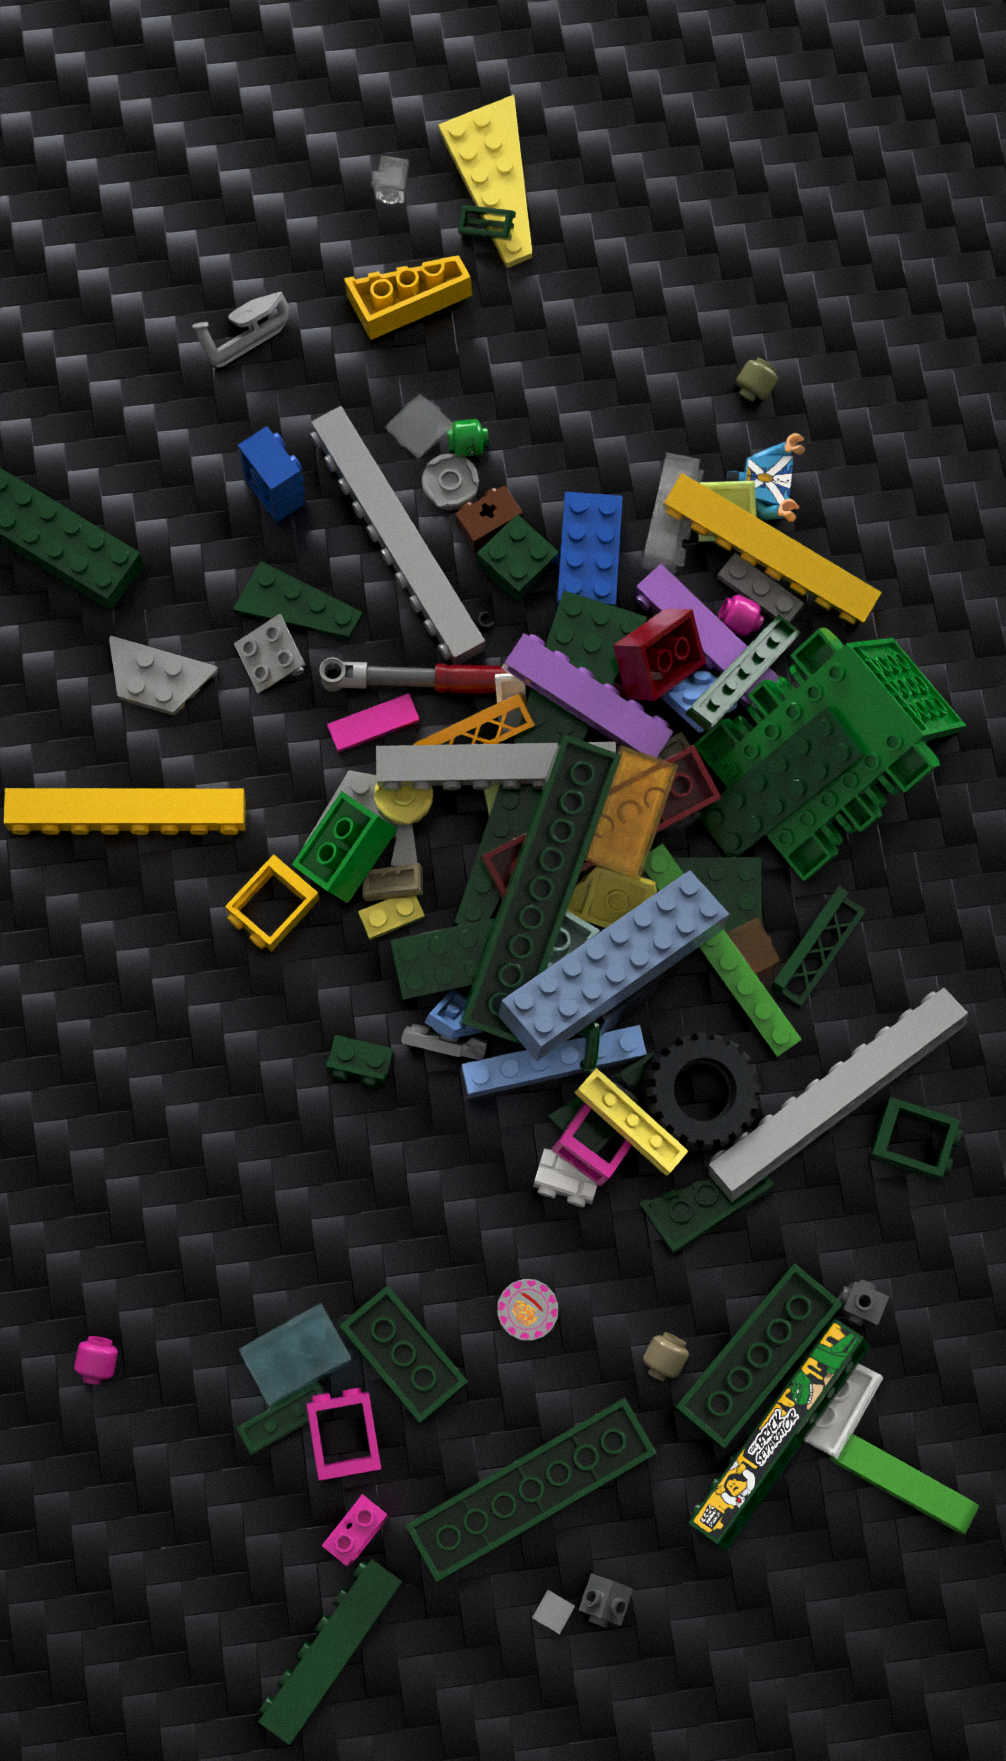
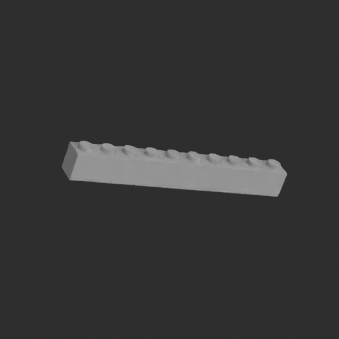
M340 406L311 421L312 433L309 435L314 446L317 449L322 448L326 455L324 461L331 472L336 471L340 478L338 484L344 495L350 494L353 499L352 507L359 519L364 517L369 525L366 527L370 538L373 542L378 541L383 548L380 552L388 566L392 564L397 571L395 578L402 589L407 588L411 594L409 600L416 613L421 611L426 620L423 623L431 637L435 635L439 640L440 645H438V648L446 661L450 659L453 664H461L485 651L484 638L343 408Z
M942 988L937 993L934 991L929 993L921 1001L919 1007L915 1010L908 1009L905 1011L895 1025L891 1028L886 1026L876 1034L875 1040L868 1045L862 1044L853 1051L851 1058L844 1063L840 1061L833 1065L828 1075L823 1079L813 1080L805 1088V1092L798 1098L795 1096L789 1098L782 1105V1110L774 1116L771 1114L765 1116L758 1123V1128L750 1134L748 1132L743 1133L735 1140L734 1146L726 1152L721 1150L716 1153L710 1160L709 1176L732 1202L966 1026L968 1012L945 988Z

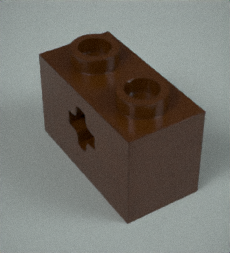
M504 485L499 489L492 488L488 490L475 503L468 502L461 506L456 513V526L472 550L476 551L485 546L517 514L523 519V512Z

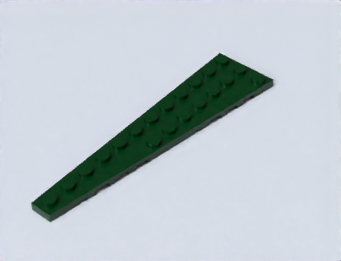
M563 590L545 647L553 653L559 651L565 654L570 659L569 663L576 668L583 667L594 674V680L604 685L607 683L612 686L620 672L613 645L644 624L647 617ZM531 688L526 706L535 726L516 734L513 744L558 743L560 737L564 734L584 741L590 726ZM523 715L519 726L527 723ZM521 784L519 789H504L503 785H499L454 922L456 925L460 926L491 919L501 898L479 857L527 832L542 789L533 788V784Z

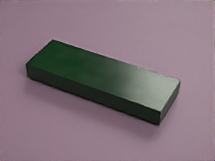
M318 1381L236 1427L251 1456L309 1423L306 1403L312 1402L311 1396L324 1394ZM333 1408L316 1411L317 1418Z

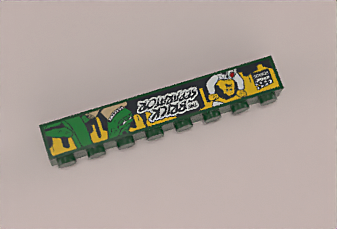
M835 1318L820 1331L818 1335L819 1340L812 1349L804 1353L800 1366L794 1375L791 1374L784 1381L782 1392L776 1400H772L767 1405L764 1411L765 1416L758 1426L755 1425L750 1429L743 1447L730 1457L726 1471L721 1477H717L713 1481L709 1489V1495L703 1503H699L692 1511V1519L689 1521V1524L724 1551L729 1549L871 1347L863 1336Z

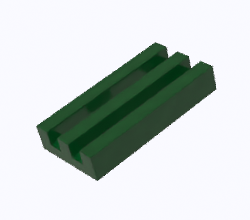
M462 205L457 233L467 236L511 241L512 235L510 230L514 228L512 220L516 218V212L513 210ZM468 213L505 217V222L468 218L467 216ZM470 224L503 228V232L466 228L465 226Z

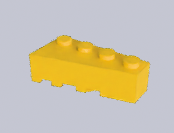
M459 255L423 262L422 266L407 268V266L396 268L397 271L380 274L378 271L368 273V277L344 278L347 297L370 340L473 296L471 277Z

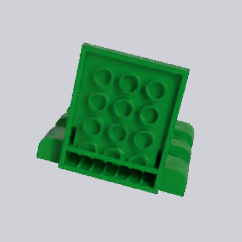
M819 628L790 655L798 665L793 664L789 671L800 684V687L795 689L782 676L776 680V683L769 679L763 680L748 694L753 703L747 706V710L758 724L755 728L741 715L734 718V722L730 719H721L709 733H705L694 744L699 754L725 786L729 788L821 711L831 706L866 755L766 835L803 882L812 878L838 855V849L835 845L839 846L843 842V838L832 824L834 820H837L844 830L851 834L857 829L859 832L865 831L882 816L879 807L882 808L886 804L885 797L875 784L880 781L886 790L895 796L900 792V788L904 793L911 791L940 765L938 758L926 743L932 739L957 734L967 726L894 638L852 642L843 645L830 630Z

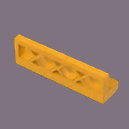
M520 692L413 745H440L450 740L449 745H453L455 737L461 734L473 738L471 744H475L476 740L484 742L483 744H497L535 726V723L525 704L527 701L523 693ZM517 707L520 708L527 722L518 727L505 724L508 712ZM503 715L501 722L494 720V718ZM486 722L499 726L496 737L491 740L478 736L482 724ZM503 727L510 729V731L501 735ZM473 728H476L475 734L467 732Z

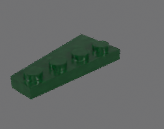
M260 561L233 608V613L252 615L256 616L257 619L269 621L281 614L286 626L295 628L299 626L311 629L316 633L350 640L363 617V612Z
M651 1052L614 1076L621 1078L639 1090L640 1082L645 1077L642 1074L645 1066L650 1064L652 1061L650 1058L655 1053ZM641 1092L639 1094L638 1101L636 1102V1104L640 1108L641 1106L639 1101L643 1099V1093ZM578 1097L548 1115L547 1118L563 1133L584 1101ZM591 1109L572 1137L597 1154L617 1131Z
M766 1176L732 1202L712 1178L708 1180L703 1179L677 1191L674 1189L663 1193L660 1197L639 1202V1206L674 1255L774 1189V1183L769 1176Z

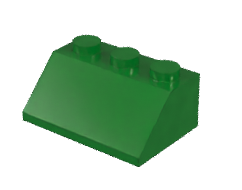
M341 791L292 865L326 891L349 903L398 829Z

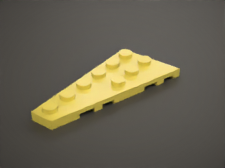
M511 95L438 124V130L475 205L516 212V218L512 220L514 228L510 230L512 235L511 241L492 238L506 268L532 258L514 95ZM481 215L482 219L505 222V217ZM486 226L487 230L503 232V228Z

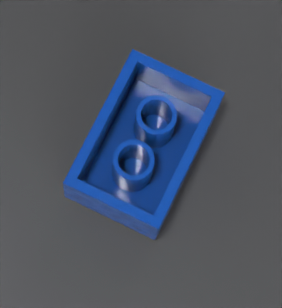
M266 426L238 444L244 480L277 523L305 505L303 493L306 491L302 485L304 478L300 472L303 470L300 462L294 455L289 456L284 450L286 445L277 432L273 434Z

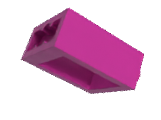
M584 1102L551 1150L597 1185L601 1186L611 1177L632 1144L624 1139L609 1163H607L572 1137L592 1109Z
M361 1387L343 1390V1396L331 1398L330 1393L311 1396L312 1402L306 1403L319 1481L381 1469L370 1396L368 1392H361ZM362 1403L370 1455L324 1464L316 1411Z
M362 1494L322 1546L344 1565L350 1567L389 1516ZM352 1523V1527L347 1529L348 1524Z

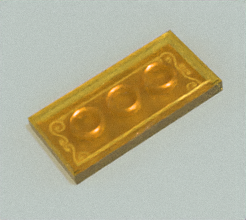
M620 746L618 754L621 755L584 861L640 880L678 765L625 746Z

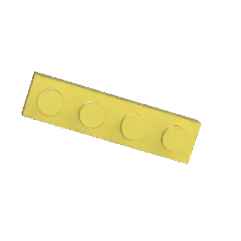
M597 1068L574 1092L666 1176L688 1152L686 1148Z

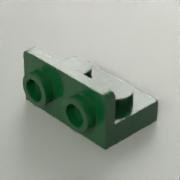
M335 1035L329 1060L326 1062V1071L331 1073L330 1076L332 1078L348 1081L349 1077L360 1079V1084L377 1088L378 1084H386L394 1048Z

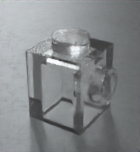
M381 156L379 170L373 171L371 184L372 188H376V199L389 204L396 202L404 203L409 177V160Z

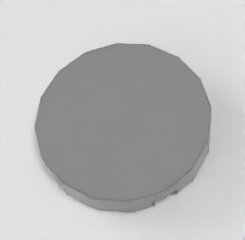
M449 453L439 455L427 464L422 475L423 493L428 501L436 507L445 510L459 509L464 504L471 502L477 494L479 485L477 470L468 459L458 458L455 454Z

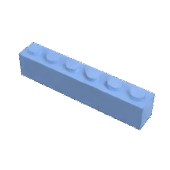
M640 1025L606 1032L600 1037L596 1063L597 1069L630 1063L646 1057L647 1053ZM586 1038L565 1041L538 1061L527 1050L462 1064L461 1070L467 1097L481 1096L584 1073L585 1071L580 1068L579 1064L584 1059Z

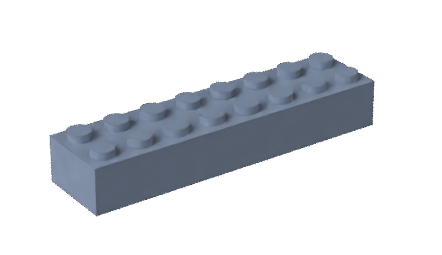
M689 870L501 1001L498 1016L533 1058L538 1061L724 929L729 913L692 871Z

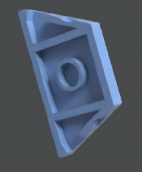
M695 671L660 696V698L699 733L705 730L685 713L717 678L709 671ZM737 703L728 711V713L737 707Z

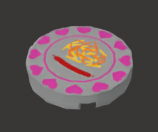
M522 1279L511 1283L502 1292L498 1301L497 1315L501 1327L509 1336L520 1341H533L543 1338L553 1329L558 1319L559 1305L555 1294L546 1284L535 1279Z

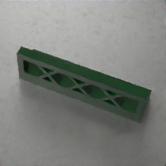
M838 886L771 986V989L800 1008L866 912L865 909L846 898L849 892ZM841 905L856 913L851 922L838 923L836 912ZM833 918L834 925L827 926ZM847 928L841 936L840 929ZM835 930L838 940L837 944L823 948L820 938L821 934L826 931ZM817 942L818 949L811 950ZM831 952L825 960L824 953ZM819 954L822 964L820 969L806 972L804 963L806 956ZM801 966L802 973L795 974L798 968ZM814 976V978L809 984L808 977ZM803 978L806 990L800 998L785 988L792 979Z

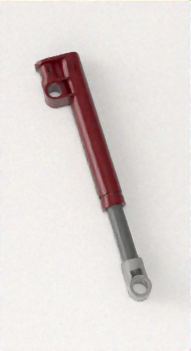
M334 657L325 659L319 668L321 684L325 689L333 692L339 691L342 688L366 689L367 685L433 687L435 688V693L496 695L495 674H508L507 671L501 668L502 666L447 665L436 663L435 669L367 666V662H342ZM331 670L341 673L336 679H330L326 677V674ZM619 672L612 686L620 692V697L627 699ZM525 684L526 696H529L531 687Z

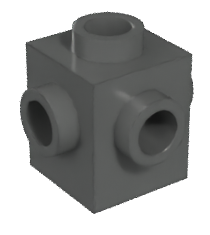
M860 1280L858 1283L855 1281L849 1284V1287L844 1286L838 1300L843 1304L838 1313L844 1315V1320L854 1326L862 1327V1324L873 1328L879 1324L889 1296L876 1291L877 1286L871 1282Z
M591 1574L579 1611L589 1614V1622L607 1628L608 1622L621 1626L633 1589Z

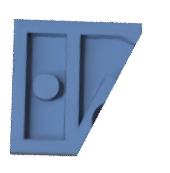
M451 989L437 1004L424 1022L432 1027L434 1031L449 1039L484 1032L459 1023L467 997L454 989Z

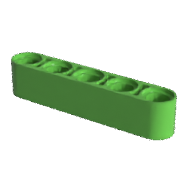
M852 1433L838 1459L832 1456L829 1457L832 1462L961 1534H966L979 1508V1505Z

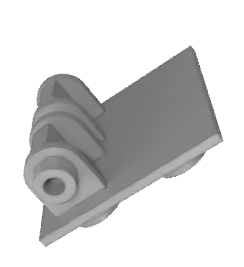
M281 614L234 643L257 694L291 673L293 676H298L304 672L303 666L305 663Z

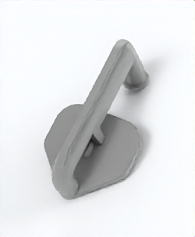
M282 292L273 293L247 302L230 313L228 318L230 322L239 327L247 326L248 330L216 348L207 327L209 324L207 322L193 324L192 328L195 329L196 336L210 363L215 367H222L278 334L285 326L290 310ZM276 307L278 314L258 325L257 321L270 314Z

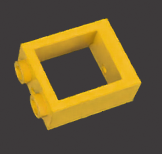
M273 854L225 906L229 915L227 920L238 930H241L242 927L251 934L249 939L260 949L266 947L272 952L319 901V894ZM274 876L303 902L269 937L243 915L240 910Z

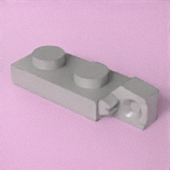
M412 1024V1027L406 1026L401 1039L403 1044L456 1057L464 1056L483 1060L487 1048V1041L475 1036L468 1040L458 1039L459 1037L449 1039L444 1035L429 1032V1027L420 1024Z

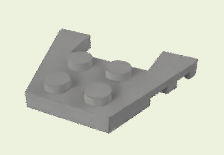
M349 770L307 841L341 791L386 820L379 813L374 800L375 786L377 784L376 775ZM386 820L398 829L392 837L396 838L391 867L418 864L412 824L400 825Z

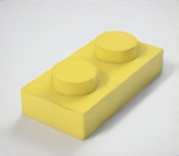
M416 895L387 899L358 911L369 940L425 919Z

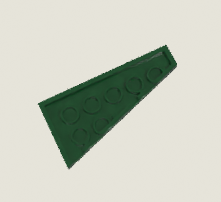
M673 857L682 872L685 874L691 870L729 913L724 926V931L727 935L762 947L761 857ZM595 864V865H593L592 867H590V868L584 870V871H583V877H584L591 869H593L597 864ZM639 866L637 876L650 880L643 868Z

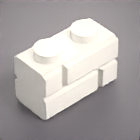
M544 1148L533 1187L539 1188L538 1193L550 1198H555L556 1194L568 1197V1203L579 1207H585V1203L592 1205L597 1184L555 1152Z

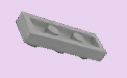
M736 553L733 554L717 575V579L739 595L758 602L761 611L772 619L781 615L791 623L804 606V602L760 570L743 561Z

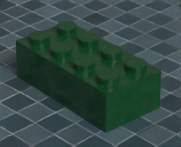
M496 918L389 940L401 998L404 1000L472 985Z
M388 1285L340 1325L343 1333L419 1425L468 1385L465 1377Z

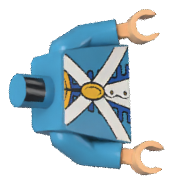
M797 433L791 434L786 442L748 457L744 472H727L726 482L755 481L756 516L763 521L782 519L783 517L791 522L796 519V515L791 510L799 509V506L794 500L789 499L794 457L790 454L793 451L795 454L801 455L805 451L802 445L796 446L798 442L804 440Z

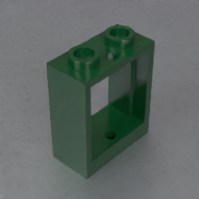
M890 1096L885 1102L868 1158L938 1182L943 1178V1175L948 1176L950 1173L953 1158H950L949 1155L952 1146L957 1147L962 1134V1130L958 1129L960 1120ZM898 1111L947 1127L936 1167L887 1151Z

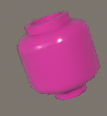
M739 594L734 595L732 598H726L718 614L721 622L734 634L741 637L750 635L752 631L757 632L762 625L764 616L760 615L761 607L758 602Z
M89 1336L87 1341L81 1342L78 1346L74 1370L83 1376V1382L100 1385L102 1380L113 1377L118 1350L112 1345L110 1339Z

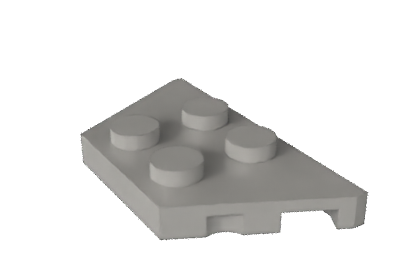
M110 636L109 638L117 696L119 700L175 716L184 707L185 702L193 698L200 691V687L218 673V667L118 637Z

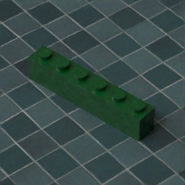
M372 1559L368 1564L364 1561L360 1563L352 1575L356 1581L349 1591L346 1588L342 1589L333 1603L337 1606L331 1617L326 1614L314 1630L319 1633L312 1645L309 1642L304 1644L296 1656L300 1660L299 1664L293 1672L290 1669L286 1670L277 1683L281 1690L274 1699L268 1696L258 1711L262 1715L258 1722L289 1745L296 1738L402 1584L400 1579Z

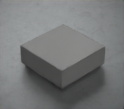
M547 1590L532 1618L560 1634L575 1605Z

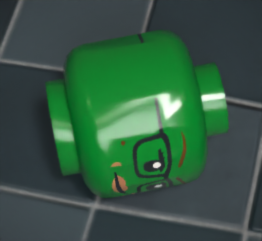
M477 419L454 421L451 429H447L449 452H454L458 458L480 456L483 453L484 445H489L487 427L482 428L481 423Z

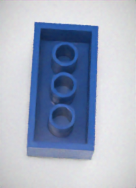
M565 492L557 609L563 590L616 606L623 496Z

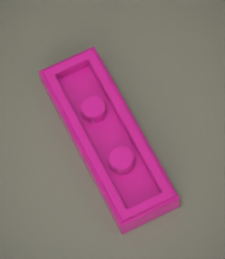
M408 693L327 724V728L337 752L340 753L419 723L420 719Z

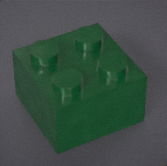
M517 514L477 552V566L519 603L558 565L559 552Z

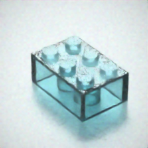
M321 1303L238 1349L269 1407L276 1405L352 1362L348 1351Z

